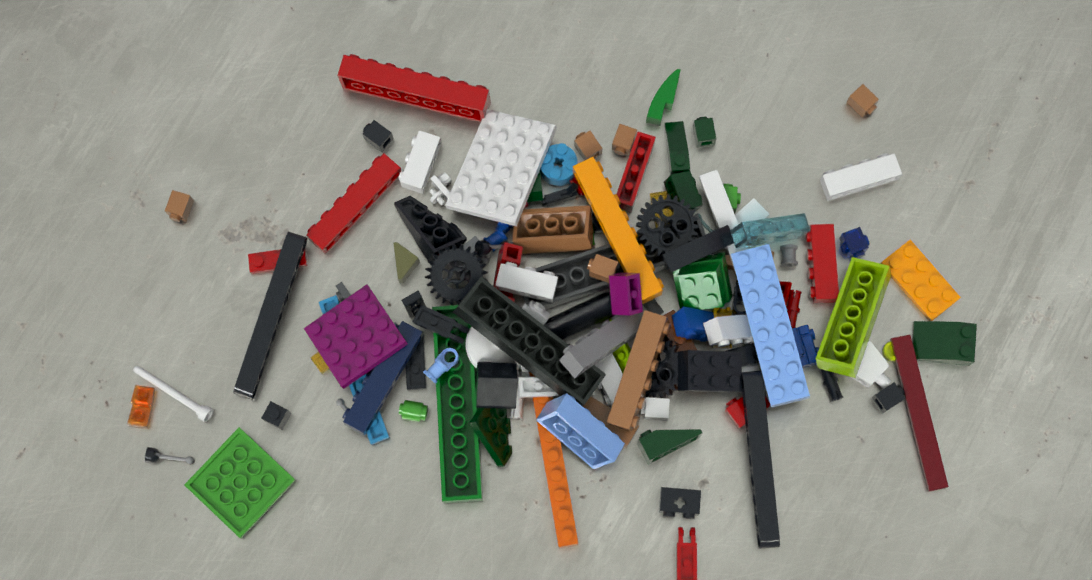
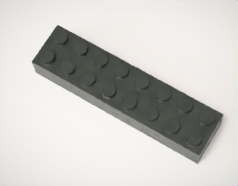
M483 277L478 279L453 311L557 394L562 396L567 393L573 396L581 406L586 404L606 376L603 371L594 365L574 378L559 361L564 355L563 350L569 345Z

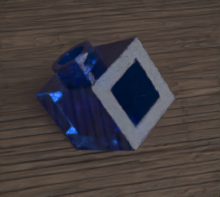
M860 227L842 233L839 238L841 241V251L847 255L848 259L851 257H863L870 245L868 237L863 235Z

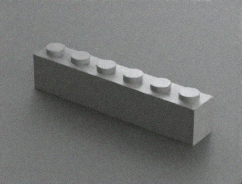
M642 305L643 312L630 316L615 315L611 322L609 320L605 321L599 327V330L597 328L593 329L587 335V338L585 336L581 337L575 343V346L571 344L563 350L564 355L559 361L574 378L578 377L636 337L644 310L647 311V309Z

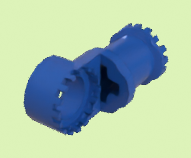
M499 222L495 231L487 238L484 237L483 240L488 241L490 245H499L503 241L506 242L508 238L505 233L510 231L513 225Z

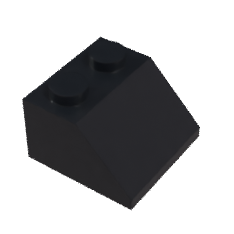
M477 362L475 375L476 408L516 409L517 363Z

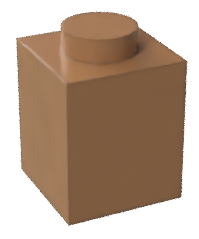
M862 84L849 96L847 103L863 118L867 113L871 115L877 109L876 104L879 99Z
M619 123L612 143V150L618 155H630L637 135V129Z
M591 131L587 133L582 132L576 136L574 146L584 161L591 157L595 159L602 155L603 148Z
M172 190L165 212L174 221H187L194 199L188 194Z
M596 254L594 259H590L587 267L590 270L589 276L609 283V275L615 274L618 262Z

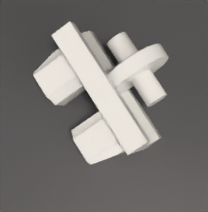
M446 172L438 177L434 175L430 178L432 185L438 190L436 192L433 188L429 191L432 194L430 199L432 204L439 202L442 206L446 203L443 197L446 201L448 200L451 190L449 191L446 186L452 180Z

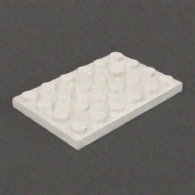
M487 109L485 118L480 123L445 204L446 208L517 226L556 132V125Z

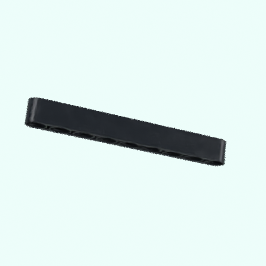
M288 232L285 237L233 393L249 399H253L256 395L308 238Z
M762 371L742 372V398L759 549L780 547Z

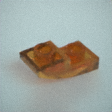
M135 385L131 399L132 408L127 422L129 427L148 429L155 388Z

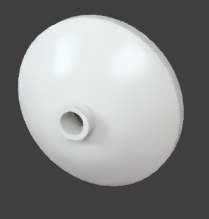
M473 327L470 328L466 337V352L475 368H477V362L514 363L513 358Z

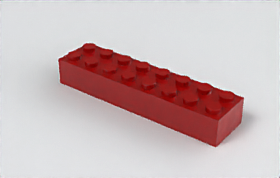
M354 54L349 56L343 55L337 75L343 89L479 122L485 118L486 111L491 104L489 90L482 85L472 86L465 81H451L445 76L435 77L428 72L418 73L407 67L403 69L397 68L391 63L381 64L374 59L364 60Z

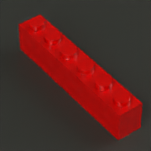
M385 153L377 156L373 160L372 166L360 174V179L355 184L349 185L344 196L338 197L333 203L334 206L321 215V220L308 229L307 238L326 254L399 177L401 167Z

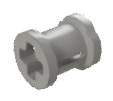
M786 244L780 246L782 251L781 266L794 267L798 265L796 261L797 245Z

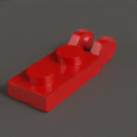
M678 527L677 580H697L695 527H691L689 531L690 543H683L684 530L683 527Z

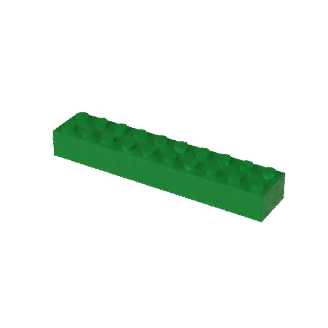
M458 305L432 307V310L456 320L457 323L469 329L472 327L453 312ZM453 328L451 333L461 337L464 340L463 344L433 333L435 359L446 348H453L459 354L458 363L447 372L445 371L437 379L436 383L442 502L483 501L480 439L469 424L478 410L476 408V369L466 352L467 333ZM453 352L446 353L445 361L453 362L456 357Z

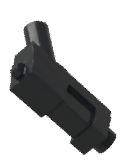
M572 183L567 189L544 195L543 200H541L542 205L549 207L554 203L575 199L578 185Z

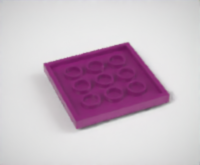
M368 284L304 328L343 389L408 344Z

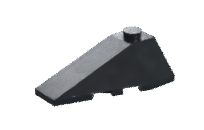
M412 196L394 202L395 208L427 260L435 261L432 254L439 256V248L445 252V245L452 249V245L455 243L457 249H459L460 245L467 241V237L457 225L452 222L448 223L438 213L434 214L428 210L426 205Z

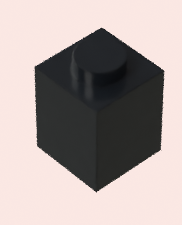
M375 120L371 124L368 123L363 129L364 139L380 152H383L394 139L392 132Z
M893 382L875 394L872 399L880 411L885 413L905 399V392L900 385H896Z
M270 401L261 419L283 430L291 412Z

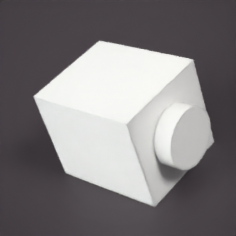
M646 397L645 406L641 409L644 419L668 421L670 399Z

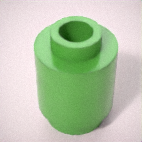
M410 400L400 403L399 415H402V419L421 422V420L426 421L428 405Z

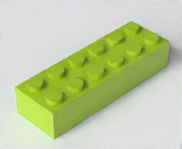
M855 257L851 258L816 356V363L819 369L856 378L891 278L890 266Z

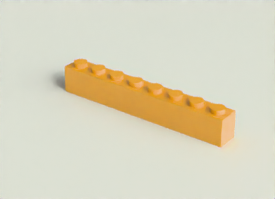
M591 157L574 165L573 174L624 273H640L642 304L647 303L662 295L664 285L661 279L656 278L653 273L655 268L651 261H647L644 246L638 244L636 240L638 237L634 227L630 228L627 222L629 218L625 210L621 211L619 207L621 204L617 194L613 195L610 189L612 185L608 177L604 178L601 163L599 161L596 162L594 157Z

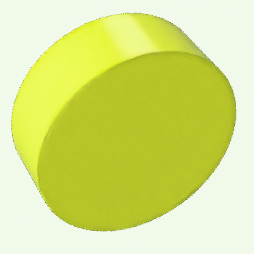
M890 341L884 345L882 354L888 361H895Z

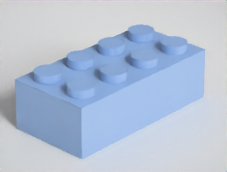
M567 393L547 402L536 421L593 469L615 462L625 444L617 434L611 432L602 421L597 420L588 409L582 407L573 396Z

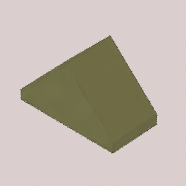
M393 242L397 276L401 284L411 275L420 263V260L401 244Z

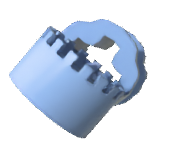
M453 348L444 349L435 359V363L428 370H424L423 373L436 384L437 379L445 371L447 372L458 363L459 354ZM448 352H453L456 356L455 360L451 363L445 361V355Z

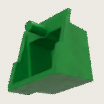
M725 252L709 255L673 272L680 308L689 307L699 310L724 307L726 302L731 301L733 294Z

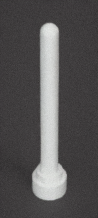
M139 366L134 367V373L195 411L198 419L207 422L211 418L214 410L209 406L198 405Z

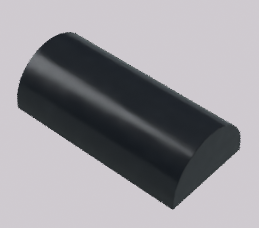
M606 291L548 318L544 326L563 340L615 316L612 314L610 292Z

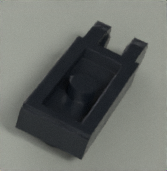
M420 305L412 321L422 328L446 339L449 338L459 344H463L464 340L451 333L453 328L467 334L470 330L457 323L456 320L424 305Z

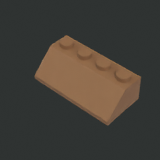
M591 206L523 209L517 226H514L512 242L515 245L523 246L522 254L591 250L593 245Z

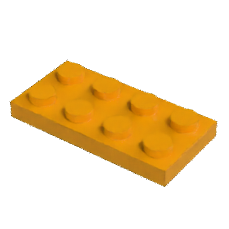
M911 239L880 263L890 266L891 278L929 321H933L961 298Z

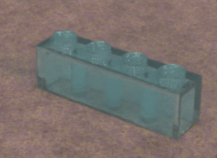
M805 213L741 222L730 231L735 247L742 248L799 239L810 232Z

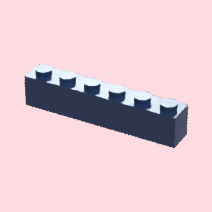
M404 321L400 325L396 324V327L408 344L377 365L371 375H366L362 382L364 387L361 392L357 391L352 401L354 404L351 409L347 408L343 414L344 425L364 436L423 337L422 331Z

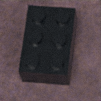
M678 351V391L742 392V352Z

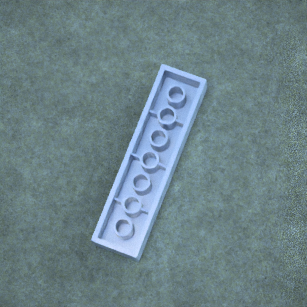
M769 244L732 253V261L771 407L810 398Z

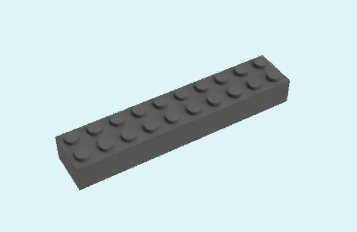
M698 214L692 216L698 218L694 224L699 225L698 229L693 230L698 233L697 237H692L694 240L706 235ZM679 222L676 224L678 230L683 231L686 229L683 223ZM666 224L663 227L665 229L670 228L671 224ZM637 234L638 237L636 238L638 244H642L644 246L646 241H639V239L642 237V234ZM668 235L662 236L663 242L667 244L672 242ZM606 244L535 268L536 272L544 273V271L555 273V276L558 277L553 303L523 296V299L527 305L531 300L539 302L547 310L609 289V283L589 276L590 270L587 267L590 259H594L596 254L618 262L615 274L624 273L610 244ZM651 247L645 248V257L647 261L652 262L655 268L653 273L668 269L662 258L664 252L657 256V250L650 253Z

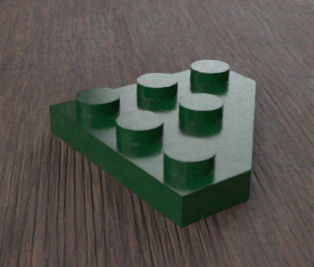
M478 408L469 424L496 465L504 467L512 455V446L508 442V434H511L510 418H507V409Z

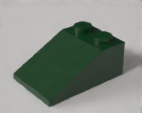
M914 321L912 343L916 359L919 361L970 366L975 362L977 324Z
M701 429L655 430L653 432L647 430L640 434L637 445L649 465L699 439L703 432Z

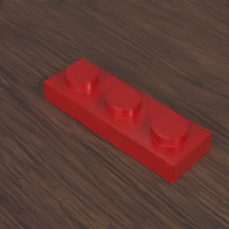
M306 248L299 267L308 266ZM281 249L248 254L250 273L274 271Z

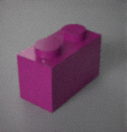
M640 273L609 275L612 314L630 316L643 312Z

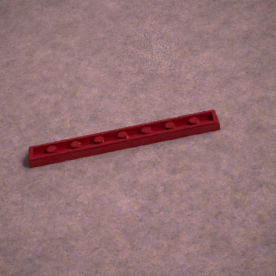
M911 335L891 338L890 341L902 389L905 392V401L927 490L929 492L948 488Z

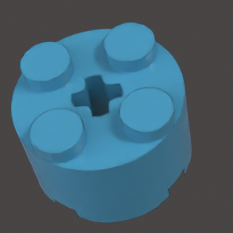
M564 143L549 146L540 168L544 181L557 187L570 184L569 180L574 177L573 166L578 164L575 152Z

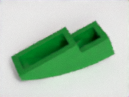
M676 69L658 89L649 107L646 123L660 126L664 109L672 110L681 69Z

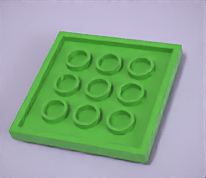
M239 427L184 486L242 539L296 479Z

